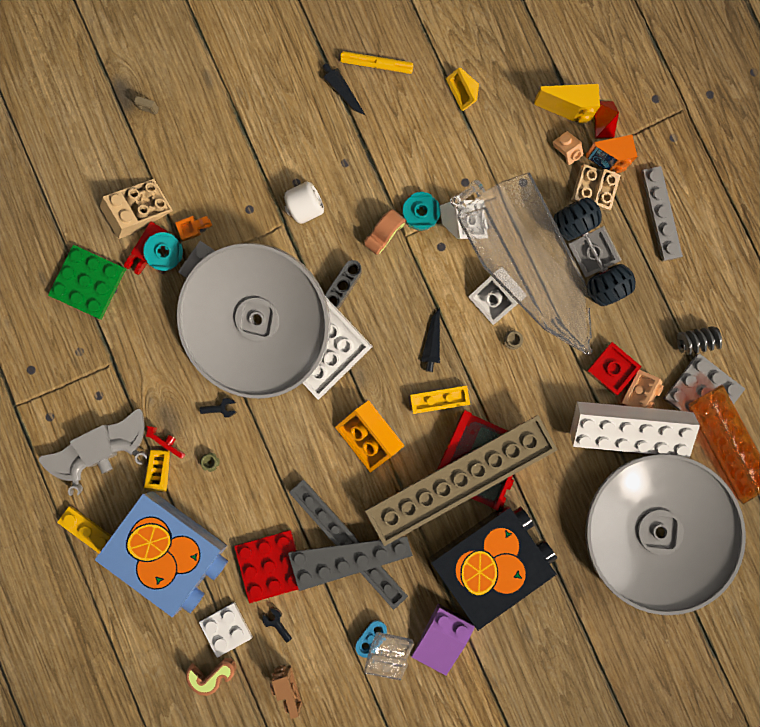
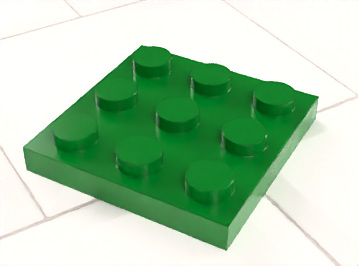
M73 245L48 296L102 320L126 269Z

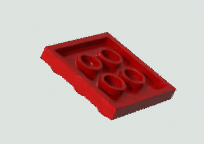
M292 530L234 546L249 603L299 590L288 554L291 551H297Z

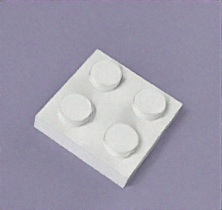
M235 602L199 622L217 658L253 637Z

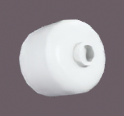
M304 182L285 192V210L297 223H306L324 213L322 200L311 182Z

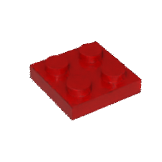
M610 342L586 372L611 393L618 396L642 366L616 344Z

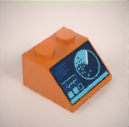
M633 135L594 142L586 153L588 160L603 169L615 171V173L626 171L628 166L638 157Z

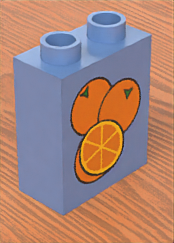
M152 491L142 494L95 561L165 613L174 617L182 608L188 613L195 609L205 595L197 587L206 575L215 580L224 569L228 560L221 556V554L228 545Z

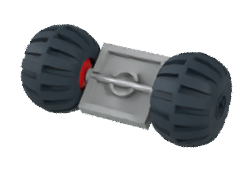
M585 197L555 213L554 227L559 236L567 241L582 236L568 245L585 278L599 272L588 280L587 290L590 298L596 304L607 306L630 295L635 290L636 281L633 272L627 266L617 264L609 267L622 259L605 226L589 233V231L600 225L602 214L597 203L591 198Z

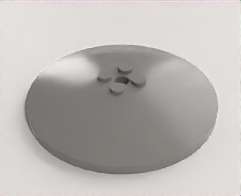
M240 243L221 248L206 256L193 268L179 296L177 325L187 356L207 380L231 394L259 399L287 393L302 384L315 371L325 354L330 335V315L324 293L318 281L306 266L279 248L260 243ZM255 314L261 316V324H257L254 321L253 317Z
M649 455L634 459L620 466L604 480L596 491L586 519V545L597 575L618 598L648 613L679 615L698 610L710 604L732 583L744 556L746 543L745 523L741 508L733 492L711 469L697 461L682 456ZM663 527L665 533L662 537L658 538L656 536V529Z

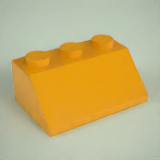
M369 400L335 427L370 473L404 447V444Z

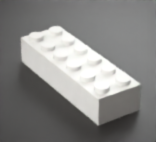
M577 401L570 436L573 447L676 455L690 458L700 425L694 412Z

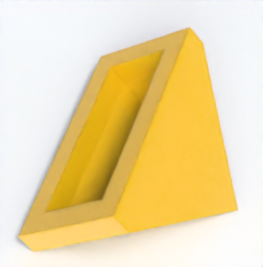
M462 68L456 69L446 78L461 111H464L477 101L479 83Z

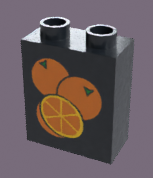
M504 504L498 511H494L429 557L431 564L477 631L557 575L550 565L558 559L544 539L535 544L527 532L534 526V523L521 506L512 511L510 507Z

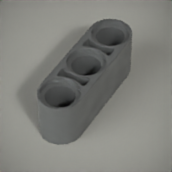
M348 261L325 294L328 299L336 298L338 300L335 305L337 309L342 306L361 277L362 268L358 261ZM355 266L358 268V272L350 274L348 269ZM346 282L348 287L346 290H339L338 284Z

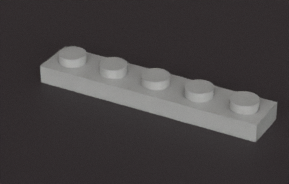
M662 167L644 169L641 171L661 260L663 262L681 258L683 255Z

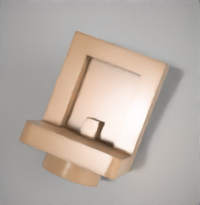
M568 131L553 141V147L565 156L566 163L569 165L579 160L584 154L582 142Z

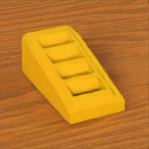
M150 450L144 484L145 489L166 492L170 451ZM155 457H164L163 461L154 459ZM154 465H163V467L154 468ZM153 473H161V476H153ZM153 481H160V484H152V483H153Z

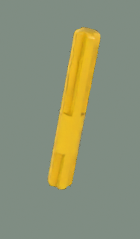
M342 51L340 56L342 63L411 74L413 71L412 62Z

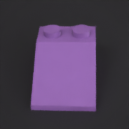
M437 604L411 657L447 675L466 646L475 626L467 618Z

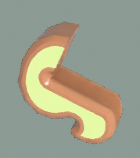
M394 209L389 210L375 225L372 233L367 236L364 245L375 255H379L397 230H400L405 225L406 219Z
M224 658L206 677L192 663L186 671L187 684L199 695H211L219 688L223 678L226 682L231 680L237 669L236 662L231 658Z

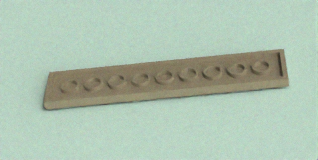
M536 415L366 509L365 512L383 545L386 546L557 451V448L539 415Z

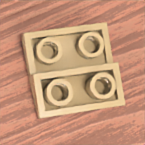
M586 164L581 165L571 201L577 202L588 197L594 200L600 209L610 211L621 175L607 169L599 170Z

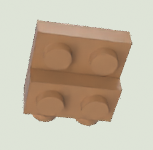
M285 665L276 667L274 669L275 673L272 674V683H270L271 693L273 696L276 695L277 701L285 699L283 701L286 713L290 714L291 719L299 717L302 702L292 667H286Z

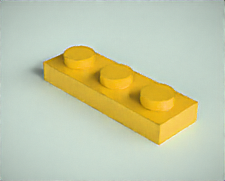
M467 386L410 395L413 414L470 405Z
M72 506L67 508L57 522L97 553L101 552L112 537Z

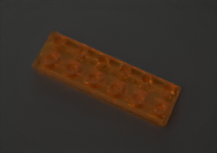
M721 384L689 403L688 407L691 412H694L700 425L699 428L737 499L742 504H745L760 495V454L727 391Z

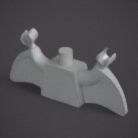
M137 409L117 424L102 425L71 440L70 445L64 450L39 457V462L55 477L72 481L73 485L68 489L70 496L74 493L73 488L77 489V495H79L83 491L79 480H81V473L86 467L98 465L102 474L109 472L113 469L109 459L116 456L118 451H126L130 455L133 454L135 462L138 464L143 463L138 459L139 455H143L147 459L146 452H139L137 450L144 435L143 412L141 409Z

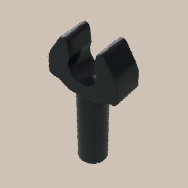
M223 398L220 405L201 406L200 414L221 412L225 418L232 417L237 412L227 411L226 406L236 402L229 398Z
M272 607L271 612L275 615V619H269L264 613L263 624L266 627H275L287 643L292 637L280 622L282 612Z

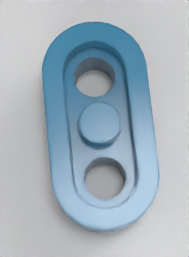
M372 621L356 642V652L359 656L364 658L370 657L387 635V626L383 621ZM380 627L381 631L379 633L374 632V628ZM368 643L369 647L367 649H364L362 647V644Z

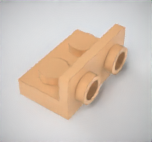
M639 370L622 401V405L654 408L655 403L653 401L656 395L660 396L664 387L661 378Z

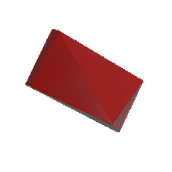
M600 101V107L594 115L595 139H612L615 137L619 111L614 101Z

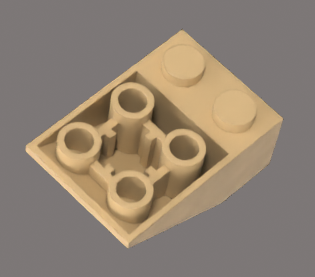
M155 179L103 196L100 209L118 239L138 232L148 226L150 222H155L173 211Z

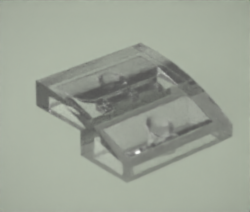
M376 632L367 656L364 673L401 680L408 667L407 658L414 646L413 639Z

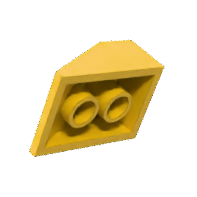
M599 84L541 86L534 100V105L571 121L586 123L593 118L600 107Z

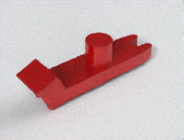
M146 426L147 432L145 437L153 439L177 457L184 458L186 454L173 446L176 438L168 435L166 440L156 434L157 427Z

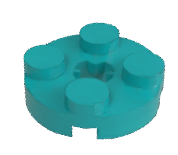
M427 192L412 194L403 206V217L406 219L408 227L419 231L434 227L441 213L439 202ZM419 207H423L424 210H427V213H424V216H420V214L416 212V210H419Z
M160 232L147 239L143 247V256L149 266L156 270L167 271L179 264L183 256V249L180 242L172 234ZM160 246H165V250H168V255L165 254L166 257H161V254L158 253V248L161 249Z

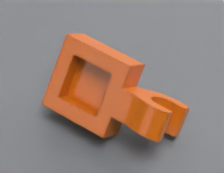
M191 216L175 222L183 242L201 235L199 229L212 226L207 216L198 220Z

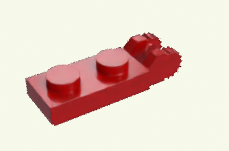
M150 222L133 248L131 255L127 258L124 267L127 269L132 267L138 257L141 261L135 267L134 273L139 275L147 265L143 256L145 242L156 233H168V231Z

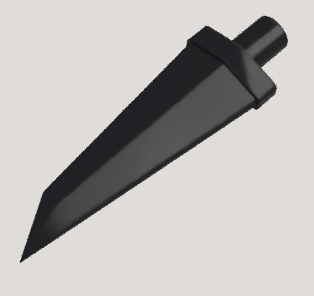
M328 63L322 66V69L326 72V75L323 77L324 80L330 84L354 111L365 115L338 68L333 70Z
M440 308L431 318L423 356L421 357V362H427L426 372H433L434 363H440Z

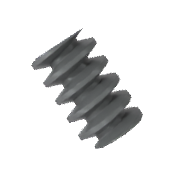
M714 326L701 328L700 330H688L678 333L677 345L679 351L683 353L685 350L687 355L692 353V349L695 354L699 353V347L702 352H706L707 347L710 351H713L714 346L717 349L722 348V336L720 330Z

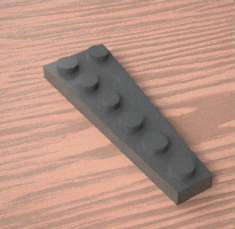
M402 536L386 546L383 545L380 539L291 551L288 553L299 591L413 556L407 536Z

